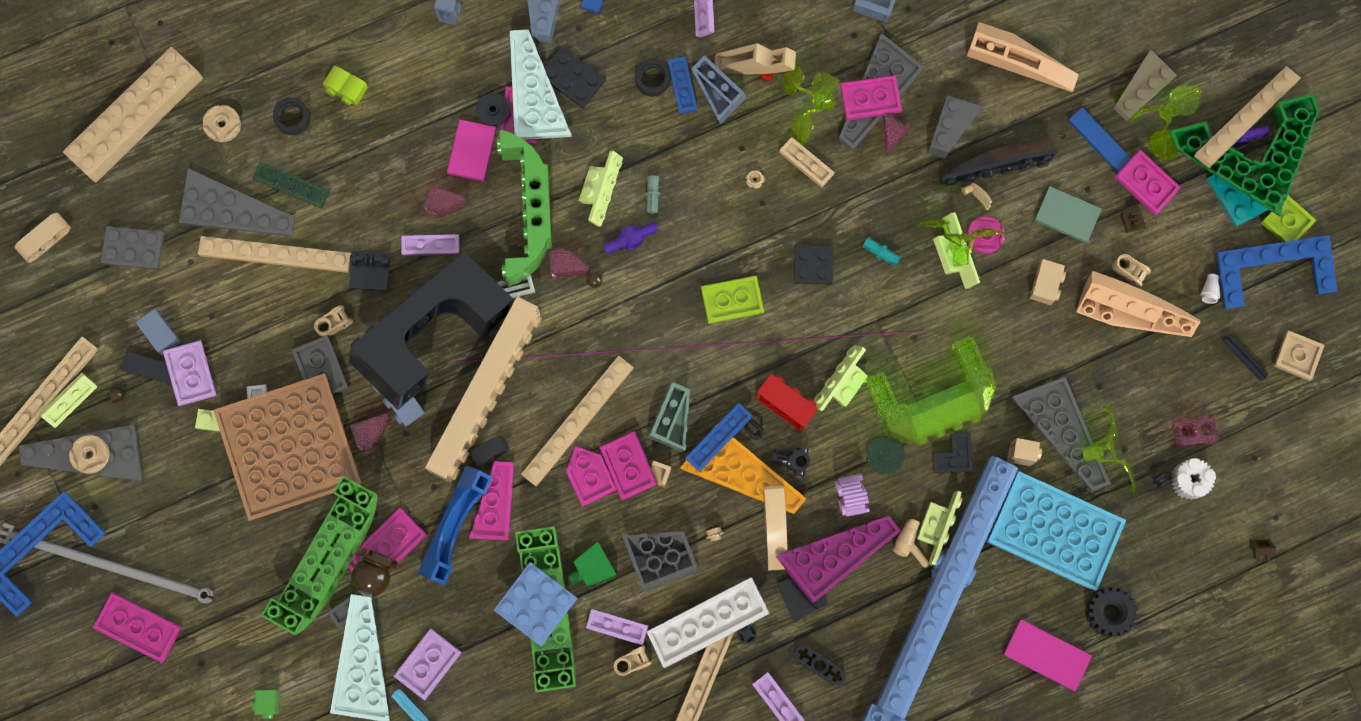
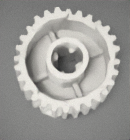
M1195 458L1177 465L1173 469L1174 471L1171 472L1173 474L1171 475L1173 477L1171 481H1173V489H1175V493H1178V496L1181 495V498L1186 497V499H1197L1205 496L1212 490L1216 474L1213 469H1210L1211 466H1207V462L1204 463L1203 460L1200 461V459ZM1190 476L1194 477L1195 482H1191L1192 478Z

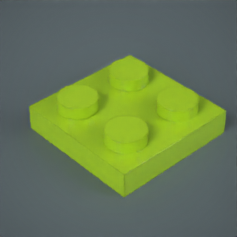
M1288 196L1285 200L1281 216L1279 217L1271 212L1261 224L1279 240L1287 242L1299 240L1316 219Z

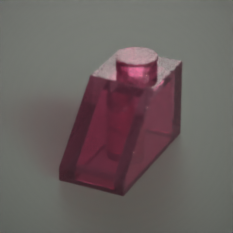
M431 185L423 207L426 213L433 217H437V215L444 217L467 207L468 200L465 197Z
M555 248L553 251H549L552 278L590 275L589 266L569 250Z
M388 413L351 425L357 448L369 451L375 448L374 445L380 443L392 420Z

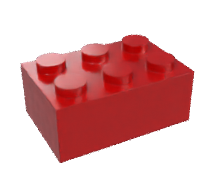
M770 374L758 390L755 399L802 433L818 410L817 404L810 398H803L800 395L801 392L795 387L791 386L790 388L784 384L785 380L779 375L773 376Z

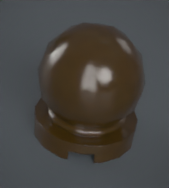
M362 547L359 555L363 556V560L357 563L352 570V586L362 596H379L389 586L391 578L389 570L391 568L396 569L398 561L393 559L391 563L392 559H389L387 556L372 550L366 553L367 549Z

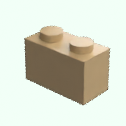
M1042 259L1038 265L1029 299L1052 305L1055 300L1058 301L1061 294L1059 285L1064 282L1066 272H1063L1065 266Z
M1016 438L1009 445L1007 462L1030 467L1037 462V459L1040 460L1042 448H1039L1040 442Z

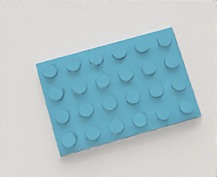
M1018 471L987 543L1096 592L1126 520Z

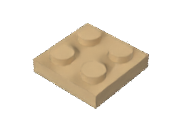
M1288 330L1285 333L1274 367L1311 381L1324 345Z

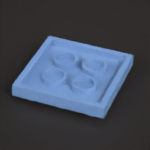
M529 563L494 611L542 647L578 598L532 563Z

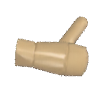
M908 519L895 542L893 551L902 557H908L911 552L919 563L926 568L929 566V561L914 544L920 522Z

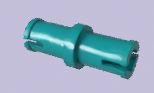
M870 237L867 238L863 245V248L877 255L876 258H881L894 267L901 258V256L887 249L886 245L882 246Z

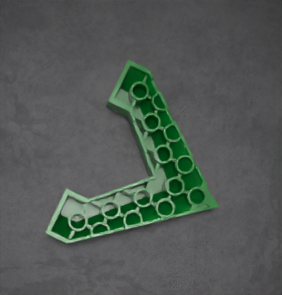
M1314 93L1278 102L1271 110L1277 129L1260 162L1252 161L1244 157V154L1229 148L1210 168L1204 165L1195 157V154L1212 138L1206 121L1171 130L1170 135L1176 150L1280 217L1320 109Z

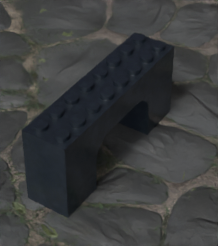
M463 252L460 256L458 254L454 256L447 267H441L435 277L432 279L428 278L422 284L423 287L418 291L416 289L412 291L405 302H399L394 307L393 312L390 314L386 313L375 327L373 325L370 326L362 338L358 337L350 344L349 363L397 410L426 387L429 370L407 349L405 344L442 314L458 315L483 337L501 322L511 309L513 298L466 252Z

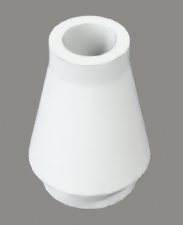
M1207 275V280L1201 292L1203 302L1213 304L1217 303L1220 298L1218 275Z

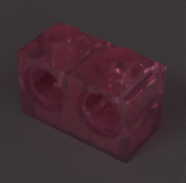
M1208 416L1197 417V420L1190 421L1189 418H1181L1172 425L1175 448L1214 444L1219 441L1215 418L1209 419ZM1202 425L1205 426V427H1207V429H1208V434H1207V435L1204 434V433H1202V431H1201V426H1202ZM1182 428H1186L1189 431L1188 437L1183 435Z

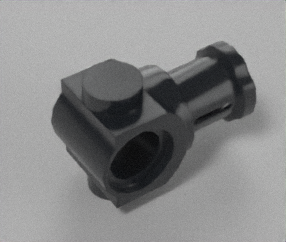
M797 448V451H789V453L777 452L776 449H773L771 466H786L787 470L793 471V475L804 477L806 469L810 464L808 449ZM799 457L804 458L806 465L799 467L796 464V459Z

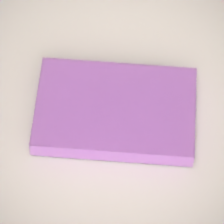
M201 340L163 350L178 406L217 396Z
M430 628L395 673L394 677L423 700H426L462 652Z

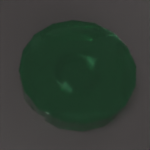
M881 436L870 443L866 459L873 471L888 475L895 473L901 468L905 461V451L897 439L891 436Z

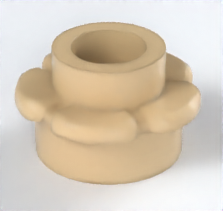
M754 170L746 175V183L749 187L759 188L764 183V176L760 171Z
M721 527L707 530L706 539L710 538L711 542L722 539L721 535L724 532H722Z

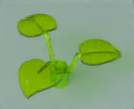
M795 64L794 70L784 73L782 81L783 90L788 95H794L797 89L813 95V105L816 107V109L806 111L804 114H796L792 122V136L804 147L814 129L813 119L808 115L821 112L822 109L832 110L834 108L835 98L831 94L838 85L839 80L827 72H819L813 79L812 92L800 86L804 80V73Z
M1195 86L1177 87L1170 92L1168 104L1163 107H1142L1130 118V120L1138 119L1141 111H1160V115L1166 120V123L1163 127V132L1156 131L1151 135L1149 146L1151 151L1164 162L1173 160L1178 152L1170 135L1171 130L1166 132L1169 123L1178 114L1190 116L1196 112L1199 107L1202 88ZM1124 90L1115 93V105L1121 97Z
M940 218L928 219L916 224V227H943L946 229L947 234H944V238L950 242L954 265L969 264V253H972V245L975 238L997 234L1005 236V232L993 228H979L972 230L971 233H950L949 226L947 225L950 224V221ZM970 241L969 246L967 248V245L964 243Z
M1103 406L1109 413L1112 426L1111 431L1108 430L1107 436L1097 442H1093V445L1082 447L1085 462L1096 460L1097 462L1123 464L1131 480L1129 494H1133L1135 492L1133 470L1128 460L1117 459L1116 448L1113 444V437L1118 438L1117 424L1110 406ZM1106 441L1104 447H1102V445H1099ZM1104 450H1109L1113 459L1101 458L1104 456Z

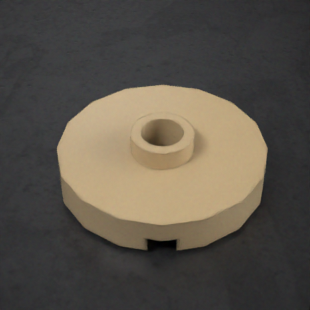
M227 105L214 106L203 117V129L207 136L215 142L223 143L230 141L240 131V117L233 108ZM225 122V126L220 127V124Z
M86 435L77 439L69 452L72 466L81 473L86 474L97 473L103 469L110 455L106 442L94 435ZM90 452H93V456L91 458H87L88 454Z

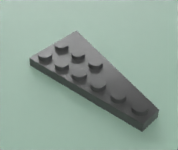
M881 33L862 80L896 75L899 96H901L924 70V66ZM884 115L846 121L839 140L854 151Z
M188 168L179 218L180 224L293 237L295 218Z
M1066 377L1011 397L1091 492L1111 484Z
M136 425L19 446L20 461L23 466L81 473L70 462V449H72L73 443L80 437L94 435L106 442L110 455L103 469L89 475L144 482ZM90 452L87 458H91L93 456V452Z

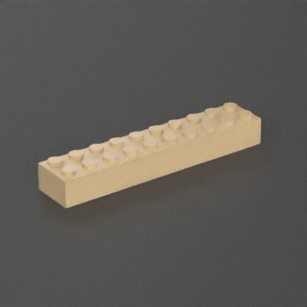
M517 296L425 467L430 473L449 483L457 479L460 473L459 466L462 462H466L470 446H474L479 437L477 435L479 429H483L488 419L486 416L488 412H492L497 402L495 399L497 395L503 393L506 386L504 384L507 377L510 378L515 370L513 365L516 360L519 361L524 353L522 350L524 345H528L533 336L531 334L533 328H537L542 318L540 317L541 314L538 306Z

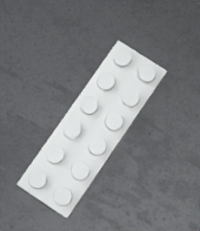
M749 578L647 631V634L662 666L666 668L770 613L754 580Z

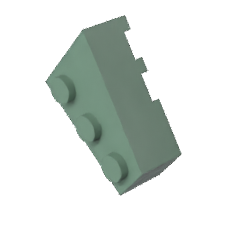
M674 382L668 385L647 435L648 438L680 452L686 451L690 389Z

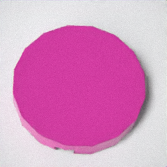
M989 216L977 218L969 225L967 230V241L970 247L982 254H991L997 251L1005 239L1003 226L997 219Z

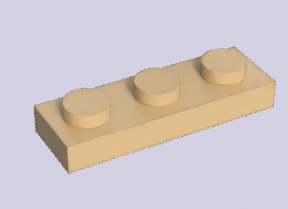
M792 137L779 150L782 156L821 188L835 173Z

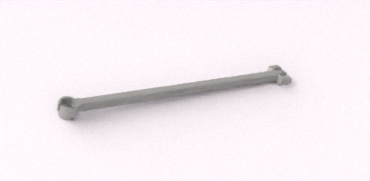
M3 523L2 527L9 528L8 532L0 530V534L6 536L5 539L0 538V543L8 544L19 532H16V526ZM41 540L34 547L195 597L201 603L207 604L213 601L209 597L206 599L202 598L203 592H207L208 596H214V592L210 588H196L45 540Z

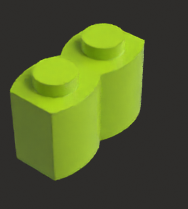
M335 65L323 82V86L326 89L325 92L333 97L335 95L342 97L341 101L347 105L354 104L357 106L368 89L366 82Z

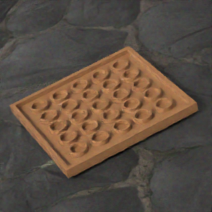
M326 373L213 410L248 521L332 494L342 476L357 484H362Z

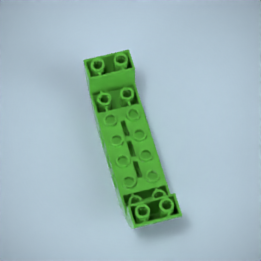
M500 130V137H497L498 154H502L503 160H521V169L525 171L521 172L522 189H525L522 190L523 207H526L523 208L524 225H527V227H523L525 244L528 243V245H524L525 258H505V265H502L503 281H507L508 287H511L530 276L540 266L548 249L552 248L548 165L543 164L540 156L530 144L513 133Z
M342 476L333 491L338 496L336 502L278 600L271 598L261 615L293 635L303 631L317 617L324 606L328 604L345 575L349 564L353 561L355 553L364 542L375 514L377 494L345 476Z
M555 526L515 532L522 572L529 563H532L565 588ZM567 612L542 647L531 639L535 671L533 672L535 692L576 687L573 644L569 613Z

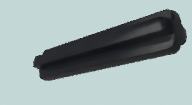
M1228 334L1223 338V343L1259 381L1264 380L1269 375L1232 334Z

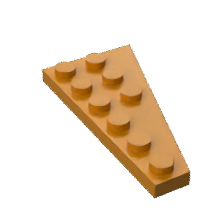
M732 438L700 472L688 461H685L680 467L681 470L764 502V487L784 485L785 509L792 514L806 500L802 494L735 438Z

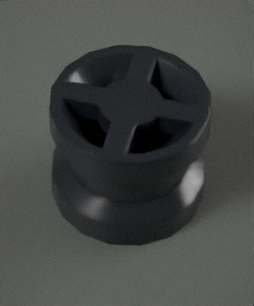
M749 624L737 631L738 640L743 644L752 643L757 637L755 627Z

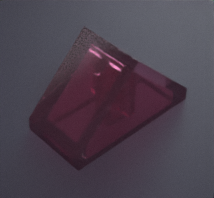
M885 113L883 118L886 155L890 154L899 145L909 131L890 113Z

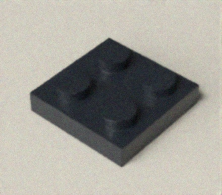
M795 245L794 284L832 285L833 246Z

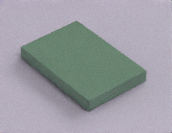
M1049 186L1034 221L1087 243L1102 208Z

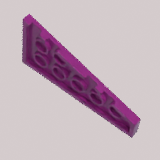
M886 516L775 557L808 599L814 603L901 530L890 516Z

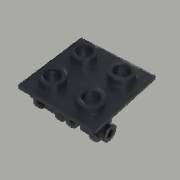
M353 251L352 255H350V262L352 263L349 288L387 291L391 254Z
M792 577L777 584L792 620L828 605L824 595L812 603Z

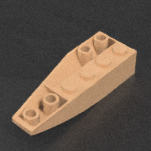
M978 22L967 56L1070 92H1073L1079 75L1017 35Z
M1095 271L1091 272L1084 286L1076 310L1077 313L1112 326L1188 337L1193 336L1200 324L1199 319L1171 303L1130 284Z

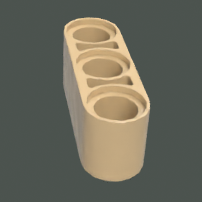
M53 213L24 236L15 245V249L27 263L33 262L64 237L71 227L59 213Z

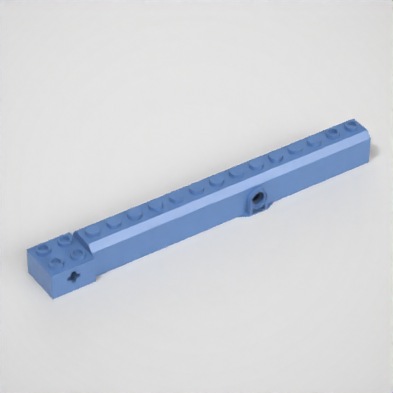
M994 456L987 459L948 546L941 551L943 553H940L936 565H933L931 569L932 581L875 705L869 704L862 721H906L904 719L962 591L971 584L977 569L974 568V565L1016 475L1018 468L1015 465Z

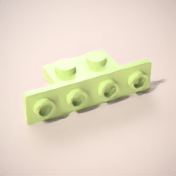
M615 151L609 152L605 168L589 166L579 198L581 203L593 205L588 220L598 227L602 226L605 219V213L611 200L616 178L622 165L623 158Z
M950 213L941 219L946 235L937 236L933 240L945 274L959 272L965 289H968L980 283L956 213Z
M854 345L847 351L846 357L837 365L834 374L825 382L822 391L814 398L818 410L823 411L832 397L842 406L846 407L868 377L856 366V363L865 352V348Z
M961 491L953 493L948 509L932 502L928 505L916 539L934 546L929 559V565L931 566L936 565L940 553H943L941 552L942 546L948 541L949 534L947 532L949 526H953L956 519L954 515L955 510L960 507L962 497H960Z

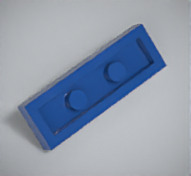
M686 56L667 60L679 115L697 111L698 108Z

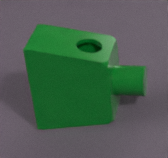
M599 542L595 543L574 561L577 570L567 575L572 585L584 580L587 587L617 576Z

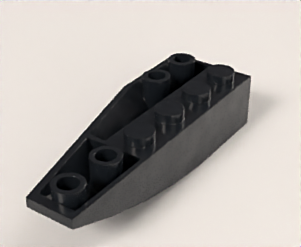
M1049 137L996 148L978 155L942 176L940 185L952 186L957 184L958 181L963 180L964 182H972L976 180L975 178L979 177L988 179L993 177L994 174L1001 173V175H1007L1014 170L1023 172L1034 166L1043 168L1048 166L1057 154V149Z

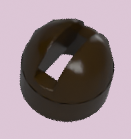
M595 272L586 279V282L589 286L597 288L602 284V277L599 272Z
M114 387L109 389L112 403L123 400L125 393L121 388Z

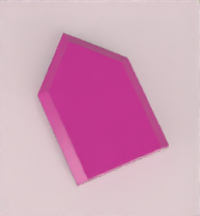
M575 446L566 473L581 505H588L615 492L617 488L602 456Z

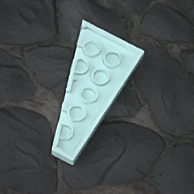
M529 30L510 31L515 135L524 140L572 137Z
M351 594L330 713L378 721H390L372 597Z

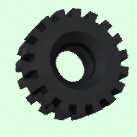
M1103 588L1092 594L1090 601H1087L1086 605L1088 608L1085 609V614H1088V618L1086 620L1091 623L1090 627L1095 629L1096 633L1102 634L1105 637L1125 635V633L1131 631L1132 627H1135V620L1139 617V615H1136V611H1139L1138 606L1135 607L1134 604L1136 600L1130 597L1131 594L1124 592L1122 588ZM1109 604L1115 605L1119 611L1118 617L1114 620H1109L1104 615V609Z

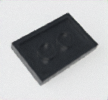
M562 46L544 67L551 86L582 109H584L606 81V78Z

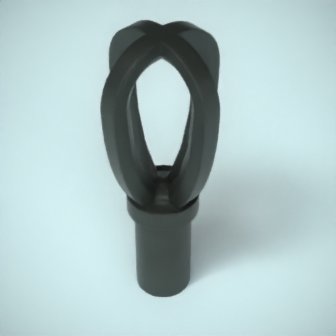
M750 419L748 422L760 431V435L755 436L747 424L744 428L753 440H760L764 436V431L757 422Z

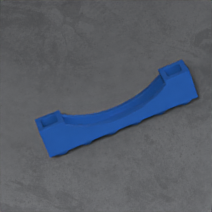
M465 466L417 574L442 585L446 584L453 568L451 567V557L457 534L472 506L482 495L486 494L493 479L492 476Z

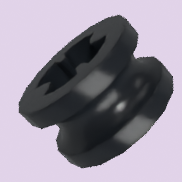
M1167 471L1152 481L1157 483L1158 489L1173 479L1168 477Z

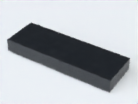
M130 351L126 352L120 369L172 385L165 362Z

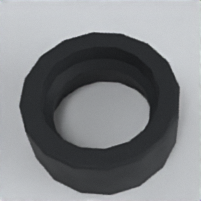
M648 59L640 63L635 72L636 87L646 96L655 97L663 94L670 84V72L666 64L656 59ZM650 68L659 69L664 78L662 84L655 88L645 86L641 78L645 70Z
M285 98L275 105L273 120L282 133L298 135L308 128L310 113L301 100ZM297 107L301 110L302 119L297 125L286 126L282 123L281 114L286 108Z
M499 435L476 447L471 452V456L476 465L481 467L498 459L509 451L510 448L504 437Z

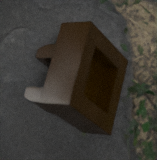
M1140 209L1121 215L1126 233L1138 231L1146 227Z
M1270 539L1250 540V548L1254 552L1253 556L1257 562H1259L1261 555H1264L1266 561H1270L1271 555H1276V547Z

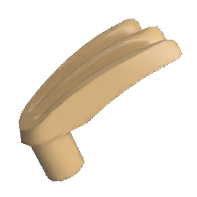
M969 183V185L962 188L964 195L972 192L982 203L985 210H989L992 200L980 186L975 183Z

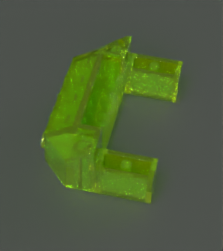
M972 335L954 342L951 346L966 379L961 384L906 406L905 403L898 405L884 371L865 379V387L886 435L910 445L917 443L918 446L928 443V439L933 436L938 439L947 435L946 431L953 429V432L964 428L963 424L970 422L974 424L982 420L981 417L987 413L997 387L992 369H987Z

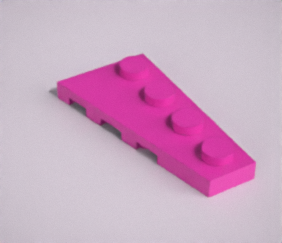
M494 461L490 473L493 479L486 494L482 497L481 505L469 536L470 539L509 541L514 462Z

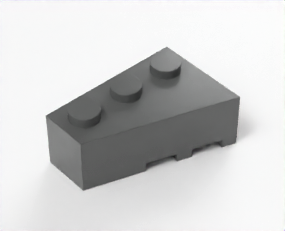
M947 95L928 154L946 159L963 134L980 114L983 107Z

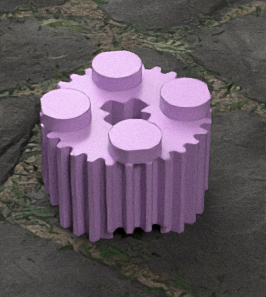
M862 474L838 478V481H834L836 492H838L839 497L841 496V499L838 500L840 511L846 517L870 512L868 505H865L869 503L867 491L862 482L860 483L863 480Z

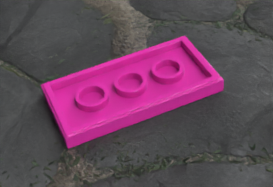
M399 508L360 545L348 568L352 571L356 564L363 560V556L359 555L362 547L367 549L366 553L372 550L392 559L391 563L394 559L399 564L427 534Z
M111 592L93 629L164 663L182 627Z
M1021 619L1003 653L1004 656L1072 691H1076L1092 655Z

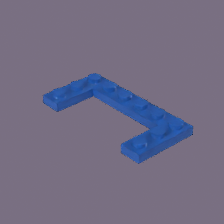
M1330 235L1216 252L1223 308L1245 306L1239 268L1311 257L1316 294L1337 292Z
M65 491L0 550V601L16 617L33 602L5 574L64 520L90 547L94 546L106 534Z

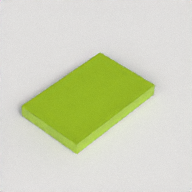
M757 276L701 286L708 324L764 313Z

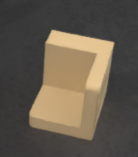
M653 461L651 469L658 486L665 488L671 467Z

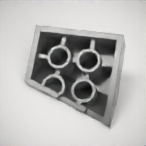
M684 531L622 535L644 593L699 572Z

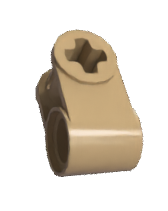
M1127 254L1120 255L1112 263V269L1116 274L1138 288H1141L1143 285L1142 281L1146 275L1151 273L1149 267ZM1119 261H1124L1126 268H1122Z
M339 305L316 320L314 328L320 337L327 335L331 337L340 330L350 326L353 320L345 313L344 306ZM324 324L329 325V328H328L327 331H325V332H321V331H320V327H321L322 325H324Z
M645 646L639 647L627 655L618 658L613 667L615 673L619 676H625L653 664L652 661H649L644 651ZM620 661H625L628 664L626 672L618 671L617 664Z

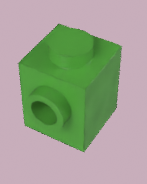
M255 690V699L252 700V710L255 711V715H261V719L273 718V714H279L280 690Z

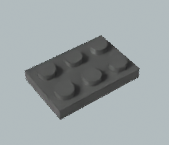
M106 226L101 264L159 270L165 233L161 231Z
M328 335L292 349L303 380L326 373L333 395L349 389Z

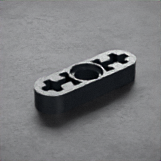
M801 645L795 649V659L831 685L838 686L845 681V673L841 668L810 647ZM804 649H806V654L810 657H812L813 654L816 655V657L811 661L810 666L807 664V662H809L810 660H808L807 658H799V650L803 651ZM820 659L825 662V669L823 671H817L814 668L816 660ZM829 665L833 667L830 669L833 673L840 672V681L836 680L833 682V676L829 673L827 677L823 675L827 672Z

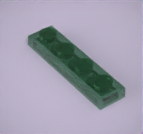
M261 161L252 177L257 182L320 209L323 208L330 193L324 188Z

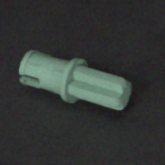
M651 175L647 176V192L645 196H647V213L655 214L658 212V197L660 196L658 192L659 177Z

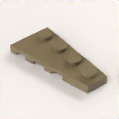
M1150 50L1117 101L1114 109L1128 121L1177 75Z

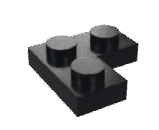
M952 433L950 435L951 453L932 454L933 473L973 472L971 433Z

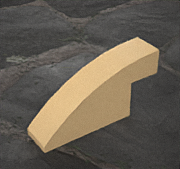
M756 43L717 53L715 55V66L723 73L728 74L786 72L795 69L796 52L787 47L772 51Z
M784 485L764 487V524L768 570H783L785 568L775 556L787 552Z

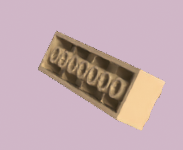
M170 47L84 130L63 153L96 183L178 104L203 77L175 49Z

